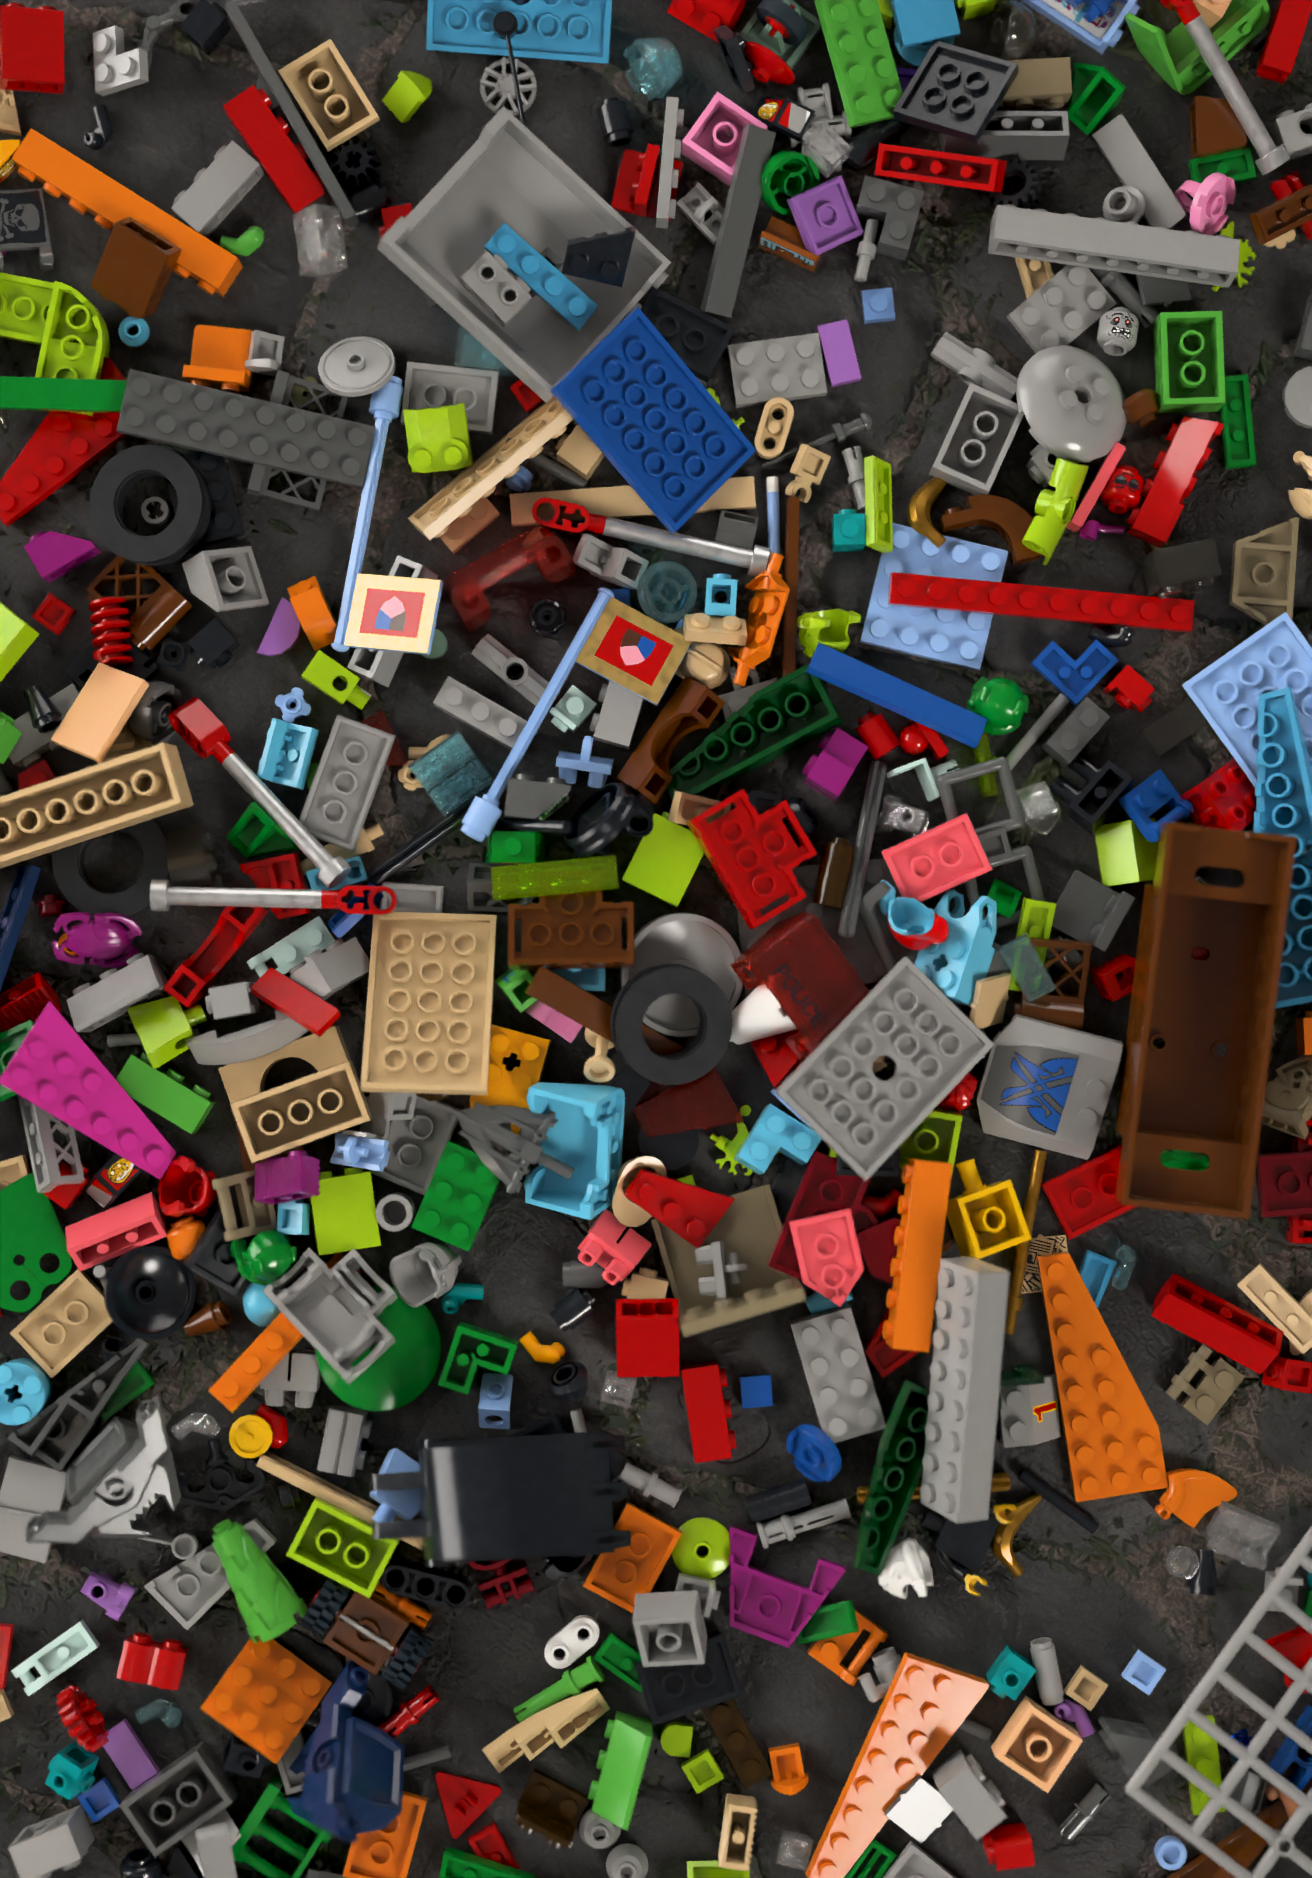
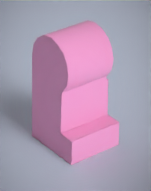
M539 1000L525 1010V1012L569 1043H573L583 1027L581 1024Z

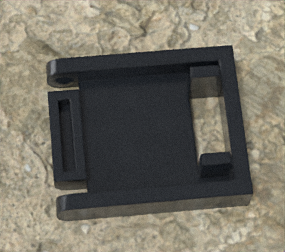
M129 638L122 640L124 644L132 645L131 650L123 653L125 656L133 657V662L108 666L148 682L160 671L161 666L155 662L147 669L145 666L153 660V657L145 649L140 650ZM92 645L63 669L66 675L81 690L85 685L82 680L90 672L92 673L99 661L93 659V652L97 649L92 647Z

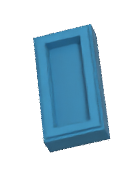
M1086 1249L1078 1272L1098 1309L1117 1262Z

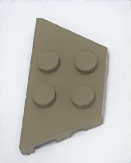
M1298 517L1233 543L1229 604L1265 626L1285 612L1291 620L1293 617L1299 529Z

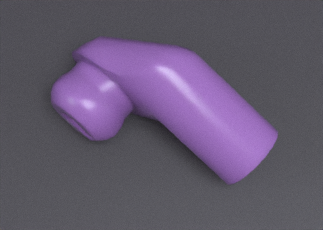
M1064 1699L1062 1703L1055 1705V1716L1060 1720L1074 1722L1081 1738L1095 1733L1086 1709L1080 1703Z

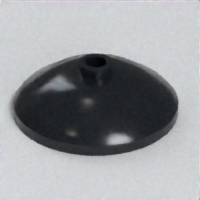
M142 1246L128 1251L114 1263L106 1278L104 1302L109 1317L122 1332L137 1339H161L176 1332L187 1321L195 1304L196 1284L191 1269L182 1264L184 1259L178 1260L173 1258L170 1249L165 1247ZM142 1287L147 1289V1296L145 1298H142L139 1294Z

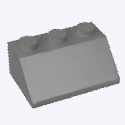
M143 952L128 959L126 961L128 966L117 971L115 967L99 976L101 981L90 986L89 983H85L72 991L74 996L67 999V1004L76 1031L93 1032L127 1013V1008L143 1004L164 992L163 987L168 980L155 956L149 954L144 956Z

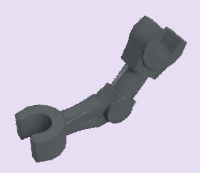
M178 0L169 7L170 12L160 16H150L146 19L141 47L137 48L147 51L148 72L152 63V48L158 38V33L163 31V28L175 24L176 27L181 25L189 15L182 14L183 10L191 7L189 0Z

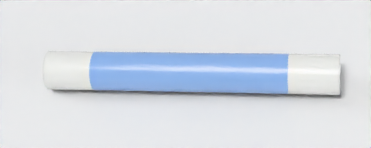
M775 476L766 478L769 560L771 553L781 555L779 478Z

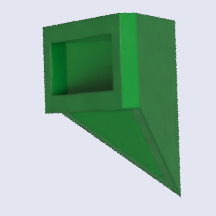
M1074 62L1072 95L1068 104V119L1088 136L1119 103L1126 87L1102 66Z
M255 801L249 805L226 837L246 859L253 856L300 850Z

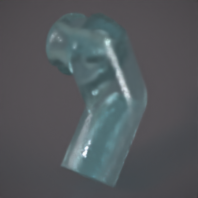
M1122 1245L1116 1251V1257L1121 1261L1113 1277L1112 1285L1118 1290L1127 1288L1138 1259L1136 1250H1132L1129 1245Z
M157 1699L135 1710L136 1718L140 1724L156 1717L163 1720L169 1728H175L181 1723L182 1712L179 1706L164 1699Z

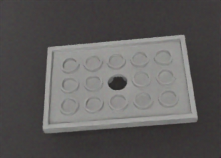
M905 956L780 1085L775 1093L863 1180L867 1181L994 1044ZM880 1056H888L895 1063V1074L886 1081L879 1080L874 1075L872 1069L874 1061Z

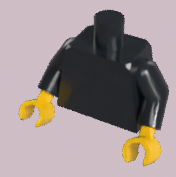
M990 1499L987 1520L955 1523L929 1508L923 1514L921 1526L935 1531L932 1538V1543L936 1547L935 1555L950 1575L962 1584H966V1589L970 1594L981 1596L974 1589L976 1581L979 1580L983 1585H988L985 1578L973 1575V1572L978 1574L999 1522L1004 1524L1014 1522V1520H1010L1005 1516L1006 1509L1011 1511L1017 1510L1014 1504L1001 1505L1000 1502Z

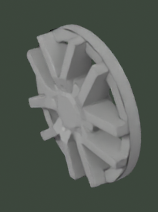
M503 57L501 60L485 68L480 79V93L483 102L492 112L497 114L506 101H508L512 110L508 111L516 116L519 115V109L513 101L516 99L512 74H506V65H510V60ZM515 58L516 72H518V67L526 72L517 75L523 111L525 112L535 100L537 82L533 71L526 64ZM502 66V74L494 71V69ZM490 75L497 79V82L493 83L486 81V79ZM531 79L532 84L520 85V82ZM485 87L493 89L488 96L485 93ZM532 91L528 101L522 92ZM499 95L501 99L494 106L491 101Z

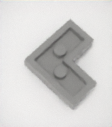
M114 25L93 32L95 93L106 96L149 82L147 51L137 48L125 52L123 28Z

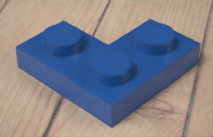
M1097 639L1076 661L1052 641L1030 665L1076 706L1119 660Z

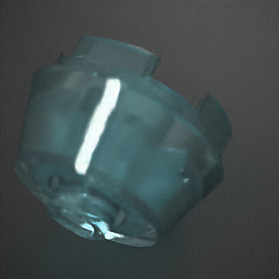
M664 37L638 38L624 51L623 57L628 58L630 69L625 71L628 81L637 94L643 91L647 95V100L663 98L682 76L680 56L674 45Z
M673 561L657 562L648 567L642 574L637 588L638 600L641 608L650 618L662 623L677 622L682 620L684 615L692 611L697 599V585L690 571L683 565Z

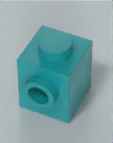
M856 509L839 510V514H834L831 521L832 552L863 551L866 544L865 513L857 514Z
M1006 1645L986 1673V1677L989 1683H991L989 1688L1003 1699L1009 1696L1015 1701L1037 1670L1031 1661L1009 1645Z

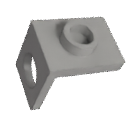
M369 1109L372 1115L371 1120L361 1123L359 1131L342 1130V1134L387 1141L390 1120L386 1121Z

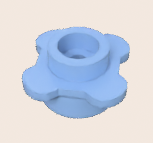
M295 687L290 693L278 695L275 699V704L283 712L282 719L285 722L292 723L295 719L303 715L307 716L311 712V706L303 698L304 692L301 688ZM292 702L296 704L295 708L290 707Z

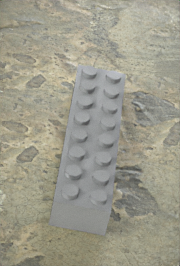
M972 1256L941 1258L940 1271L938 1273V1295L935 1305L936 1319L933 1334L932 1364L930 1366L931 1379L928 1395L927 1425L925 1427V1451L922 1460L923 1475L920 1488V1503L955 1523L987 1520L1009 1271Z

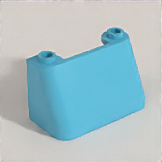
M538 1082L529 1087L527 1104L530 1110L537 1114H546L551 1110L555 1112V1119H558L553 1128L549 1127L545 1135L548 1138L546 1141L542 1140L540 1147L543 1148V1152L571 1166L575 1170L568 1180L539 1164L538 1167L525 1177L523 1184L526 1191L525 1203L591 1220L612 1205L613 1195L617 1186L616 1177L618 1170L622 1166L624 1090L607 1085Z

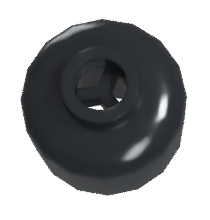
M134 1849L120 1863L121 1878H162L159 1856L154 1857L149 1849Z

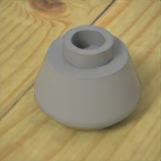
M592 1808L582 1815L579 1822L581 1839L593 1849L600 1850L611 1847L616 1843L621 1833L620 1827L593 1812Z
M630 1843L616 1846L611 1850L606 1860L607 1874L610 1878H645L648 1872V1859L645 1852L640 1847Z

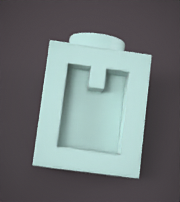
M572 685L557 705L550 709L549 713L554 717L550 722L564 733L568 729L575 733L597 704Z

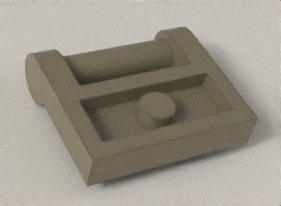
M255 1170L211 1180L213 1190H217L226 1230V1232H223L225 1242L277 1229L274 1205L255 1201ZM231 1185H235L244 1225L242 1228H238L229 1190Z

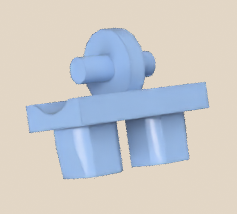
M336 1132L335 1149L330 1163L383 1172L384 1166H387L389 1161V1141L347 1136Z

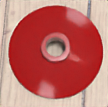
M745 43V49L742 51L754 68L752 74L756 79L763 83H767L770 80L783 85H791L795 81L792 69L777 54L758 43Z

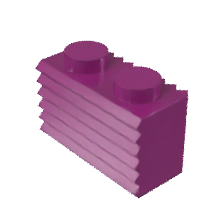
M291 1151L287 1157L270 1156L266 1158V1162L255 1164V1201L275 1205L318 1196L320 1194L318 1190L320 1188L318 1184L320 1181L318 1178L320 1175L318 1171L320 1169L318 1165L320 1163L319 1159L308 1156V1153L305 1151Z

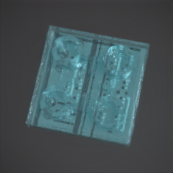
M458 730L408 765L443 816H446L494 781Z

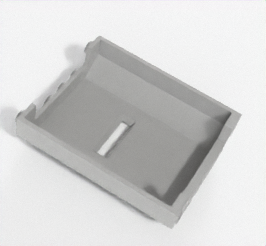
M503 106L485 125L478 140L404 219L401 216L380 239L377 249L542 400L548 403L554 397L550 390L633 309L637 307L642 308V305L638 302L652 286L657 290L669 275L665 270L671 262L636 230L622 287L563 274L599 306L579 331L572 327L533 291L530 294L532 296L530 302L504 328L460 283L461 277L487 252L484 246L504 222L544 258L547 256L561 273L570 239L579 237L590 238L595 234L607 232L608 235L623 232L627 227L633 226ZM508 269L506 270L514 279L517 278Z

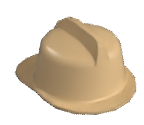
M677 628L674 630L684 635L683 628ZM693 641L675 674L682 679L687 676L709 689L720 686L727 679L730 658L727 651L720 644Z
M637 1156L626 1161L618 1170L612 1209L616 1219L627 1227H637L645 1224L652 1217V1215L628 1199L623 1193L641 1169L667 1176L666 1167L659 1159L653 1156Z

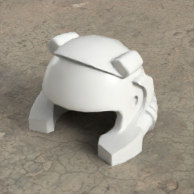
M905 1538L890 1550L880 1576H878L879 1585L883 1587L884 1591L886 1590L891 1595L901 1599H906L908 1585H913L920 1597H926L927 1587L934 1586L929 1556L918 1544L917 1540L913 1538Z

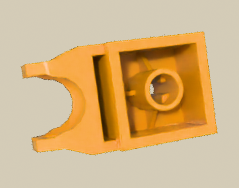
M491 1024L488 1095H470V1108H474L477 1102L484 1106L501 1105L530 1109L527 1104L529 1087L541 1080L551 1040ZM512 1053L518 1055L516 1060H521L520 1067H514L513 1071L507 1069L508 1065L504 1063L505 1057H511ZM511 1123V1132L519 1135L521 1128Z

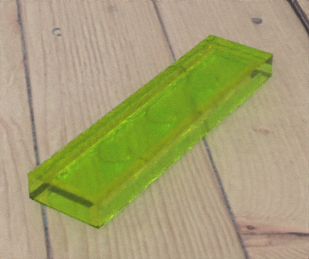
M616 855L491 867L494 900L619 888Z

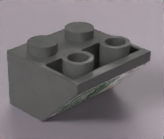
M516 774V779H508L504 816L506 819L545 820L572 799V787L567 785L565 779L549 777L547 782H538L535 780V776Z

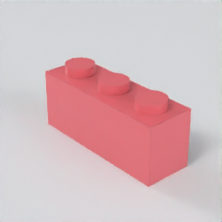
M152 1192L65 1227L67 1251L80 1272L167 1236L165 1215L162 1213L160 1205Z

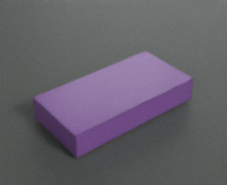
M845 319L817 326L831 388L861 381L848 320Z
M126 1718L107 1730L109 1741L103 1747L131 1790L159 1772L160 1769Z

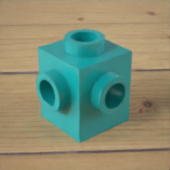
M74 1741L58 1752L48 1765L50 1772L45 1784L55 1790L58 1795L70 1801L79 1793L87 1792L93 1784L94 1776L92 1775L99 1757L90 1751H86L83 1746Z

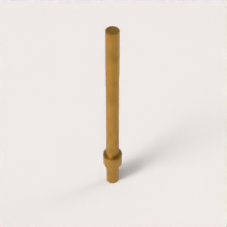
M1040 1150L1034 1151L1023 1211L1031 1237L1047 1152ZM1031 1239L1017 1244L1009 1293L1007 1295L1005 1334L1014 1335L1017 1313L1022 1309L1023 1298L1020 1297Z

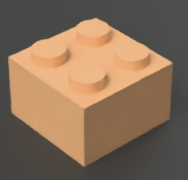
M1025 1695L992 1744L991 1749L997 1759L1048 1793L1083 1740L1076 1729L1063 1720L1058 1719L1054 1714Z

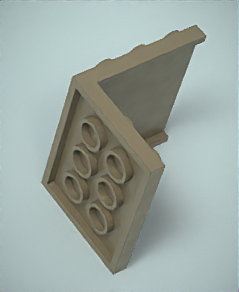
M769 1184L729 1195L735 1199L699 1247L711 1245V1242L724 1240L726 1265H729L728 1253L737 1252L738 1264L747 1263L748 1270L739 1271L740 1283L731 1284L730 1272H727L730 1296L727 1298L717 1299V1295H700L699 1278L714 1276L713 1264L697 1266L695 1249L697 1248L656 1218L651 1219L674 1298H679L680 1326L684 1337L806 1300L803 1288L797 1278L767 1266L782 1229Z

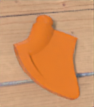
M1193 1468L1176 1469L1166 1473L1168 1488L1158 1500L1160 1503L1155 1507L1154 1511L1164 1520L1169 1519L1173 1513L1180 1520L1195 1528L1208 1511L1234 1499L1238 1493L1233 1486L1212 1473Z

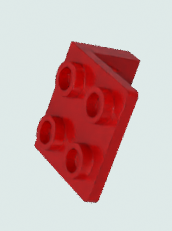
M1234 758L1180 796L1192 804L1193 813L1190 817L1197 826L1210 827L1212 825L1213 828L1241 831L1254 821V812H1256L1255 787Z

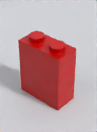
M8 3L6 6L1 5L0 89L63 94L65 84L64 11H58L51 6H40L38 9L27 8L20 3Z
M679 1298L616 1299L617 1377L680 1376Z

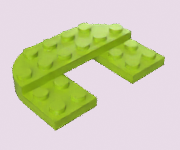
M0 272V337L41 345L35 377L100 380L104 358L109 359L110 341L106 323L96 306L76 289L58 281L52 283ZM73 412L93 416V412Z

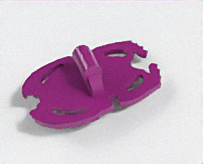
M71 912L60 914L57 922L54 923L55 927L53 930L56 933L63 926V931L68 935L60 947L58 946V941L53 940L51 942L53 944V953L58 960L82 965L85 963V957H89L88 962L90 965H98L102 968H117L128 965L126 961L139 954V949L135 948L131 943L133 938L142 935L141 927L133 918L112 912L94 914V919L91 920V913ZM74 920H81V921H82L81 923H78L77 925H73L72 927H67V924H68L69 922H71V921H74ZM116 921H120V922L124 923V924L127 925L129 928L126 930V928H124L123 925H121L120 923H118V922H116ZM64 947L69 948L78 955L73 956L67 954L64 950ZM124 952L126 953L123 957H121V958H119V959H116V960H113V961H106V960L115 959V958L119 957V955H122Z

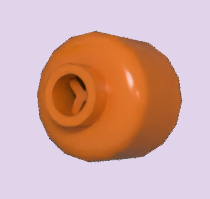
M194 1215L183 1217L170 1223L171 1228L167 1230L166 1239L171 1254L175 1259H186L206 1228L205 1223L200 1219H195Z

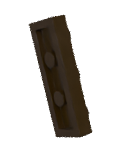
M734 1699L702 1709L745 1789L773 1774L769 1763Z

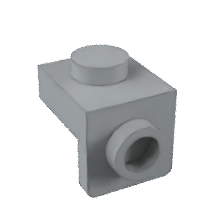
M679 1573L675 1591L698 1590L703 1617L710 1618L711 1609L717 1610L720 1599V1591L716 1590L715 1580Z

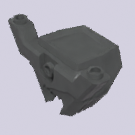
M158 1396L154 1397L151 1401L149 1399L145 1400L139 1406L136 1422L114 1416L69 1462L66 1470L65 1486L68 1500L72 1506L67 1511H45L40 1516H33L25 1528L26 1543H80L89 1532L94 1538L141 1539L152 1534V1526L145 1524V1518L150 1507L157 1499L162 1496L168 1507L173 1511L175 1510L181 1495Z

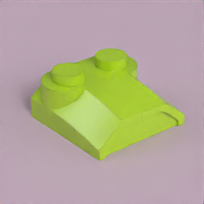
M465 402L448 406L403 410L409 450L408 462L412 472L431 473L457 470L473 465Z

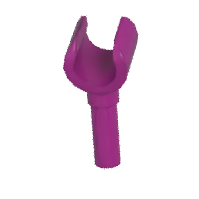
M1089 520L1081 527L1079 537L1094 541L1098 532L1123 534L1124 526L1104 525L1098 521Z

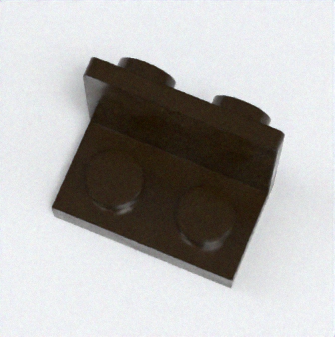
M534 1768L517 1801L514 1820L518 1822V1826L522 1830L531 1834L537 1832L545 1836L546 1841L552 1846L560 1849L564 1846L571 1849L574 1842L575 1827L589 1799L582 1792Z

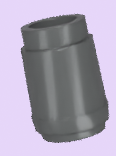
M579 1260L563 1262V1286L571 1288H604V1286L608 1285V1282L602 1276L605 1269L596 1262L592 1267L586 1266Z

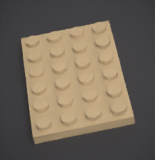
M392 912L387 915H373L360 1087L362 1092L488 1095L497 915Z

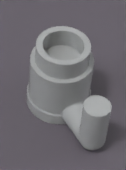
M894 1647L884 1648L871 1657L874 1662L873 1668L880 1681L879 1685L875 1686L870 1673H865L859 1677L860 1683L870 1702H877L886 1695L902 1660Z

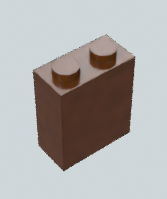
M131 217L117 221L90 287L99 292L103 299L115 302L123 307L128 315L143 319L156 312L182 249Z

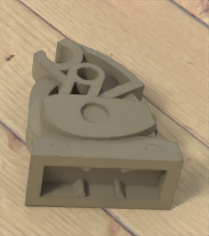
M1312 1056L1290 1061L1275 1070L1278 1076L1273 1081H1269L1265 1087L1261 1124L1306 1140L1309 1132L1306 1122L1312 1117Z

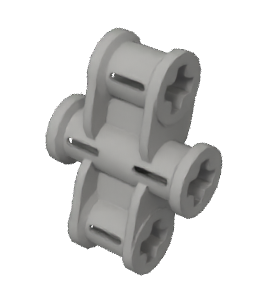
M823 83L822 87L806 90L798 87V103L814 110L815 117L802 142L788 137L790 148H795L796 144L805 143L807 156L814 161L818 171L829 169L841 171V157L837 138L845 137L846 139H851L852 136L845 111L841 115L833 116L828 83Z

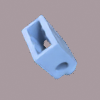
M394 1448L388 1451L378 1474L420 1472L418 1462L399 1449ZM420 1488L370 1492V1497L381 1504L372 1518L375 1523L392 1522L396 1515L403 1520H411L421 1510Z

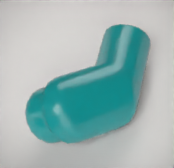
M454 1284L443 1295L441 1301L442 1310L446 1314L451 1315L455 1314L467 1299L483 1300L484 1285Z

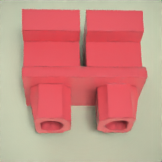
M605 1209L587 1232L588 1234L579 1245L580 1253L578 1260L591 1267L595 1262L605 1269L602 1273L603 1279L609 1284L615 1285L618 1281L623 1282L652 1244L632 1228H629L617 1243L616 1241L627 1226L620 1223L610 1211Z

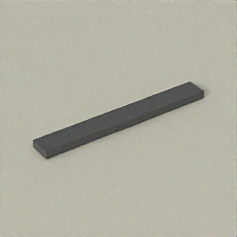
M235 0L227 2L224 8L344 221L350 228L359 224L360 222L354 209Z

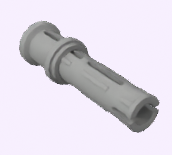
M843 1498L842 1500L792 1516L784 1513L783 1515L780 1514V1518L764 1523L761 1521L755 1523L763 1549H767L769 1544L787 1539L792 1541L793 1538H796L795 1534L822 1527L845 1518H851V1513L846 1499Z

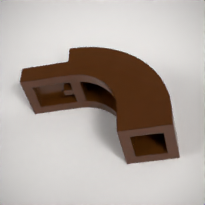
M985 494L969 496L965 502L966 510H963V506L945 510V515H942L939 520L941 533L974 525H983L996 530L1007 544L1012 566L1039 560L1045 556L1032 551L1022 543V539L1033 519L1023 508L1008 499Z

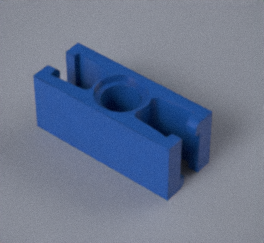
M1308 1704L1295 1726L1312 1739L1310 1736L1312 1732V1706ZM1287 1736L1268 1765L1282 1776L1289 1765L1295 1761L1297 1766L1291 1777L1286 1779L1302 1791L1312 1777V1755L1309 1752L1305 1755H1298L1300 1745Z

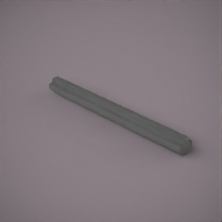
M872 761L870 765L854 846L855 851L837 932L838 936L851 939L855 934L887 770V764L882 761Z

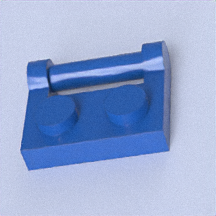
M1161 769L1150 775L1118 800L1145 839L1151 843L1159 840L1161 822L1176 823L1180 819H1186L1193 813L1192 804L1180 797ZM1167 803L1171 811L1159 821L1152 822L1149 816Z

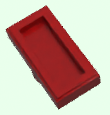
M908 718L912 725L906 726L899 735L900 747L905 753L918 755L928 748L936 761H939L949 753L948 747L937 731Z

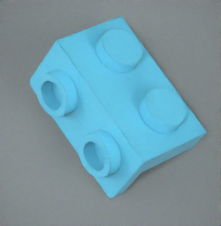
M273 718L267 731V740L263 755L259 761L257 776L276 784L304 790L319 730Z

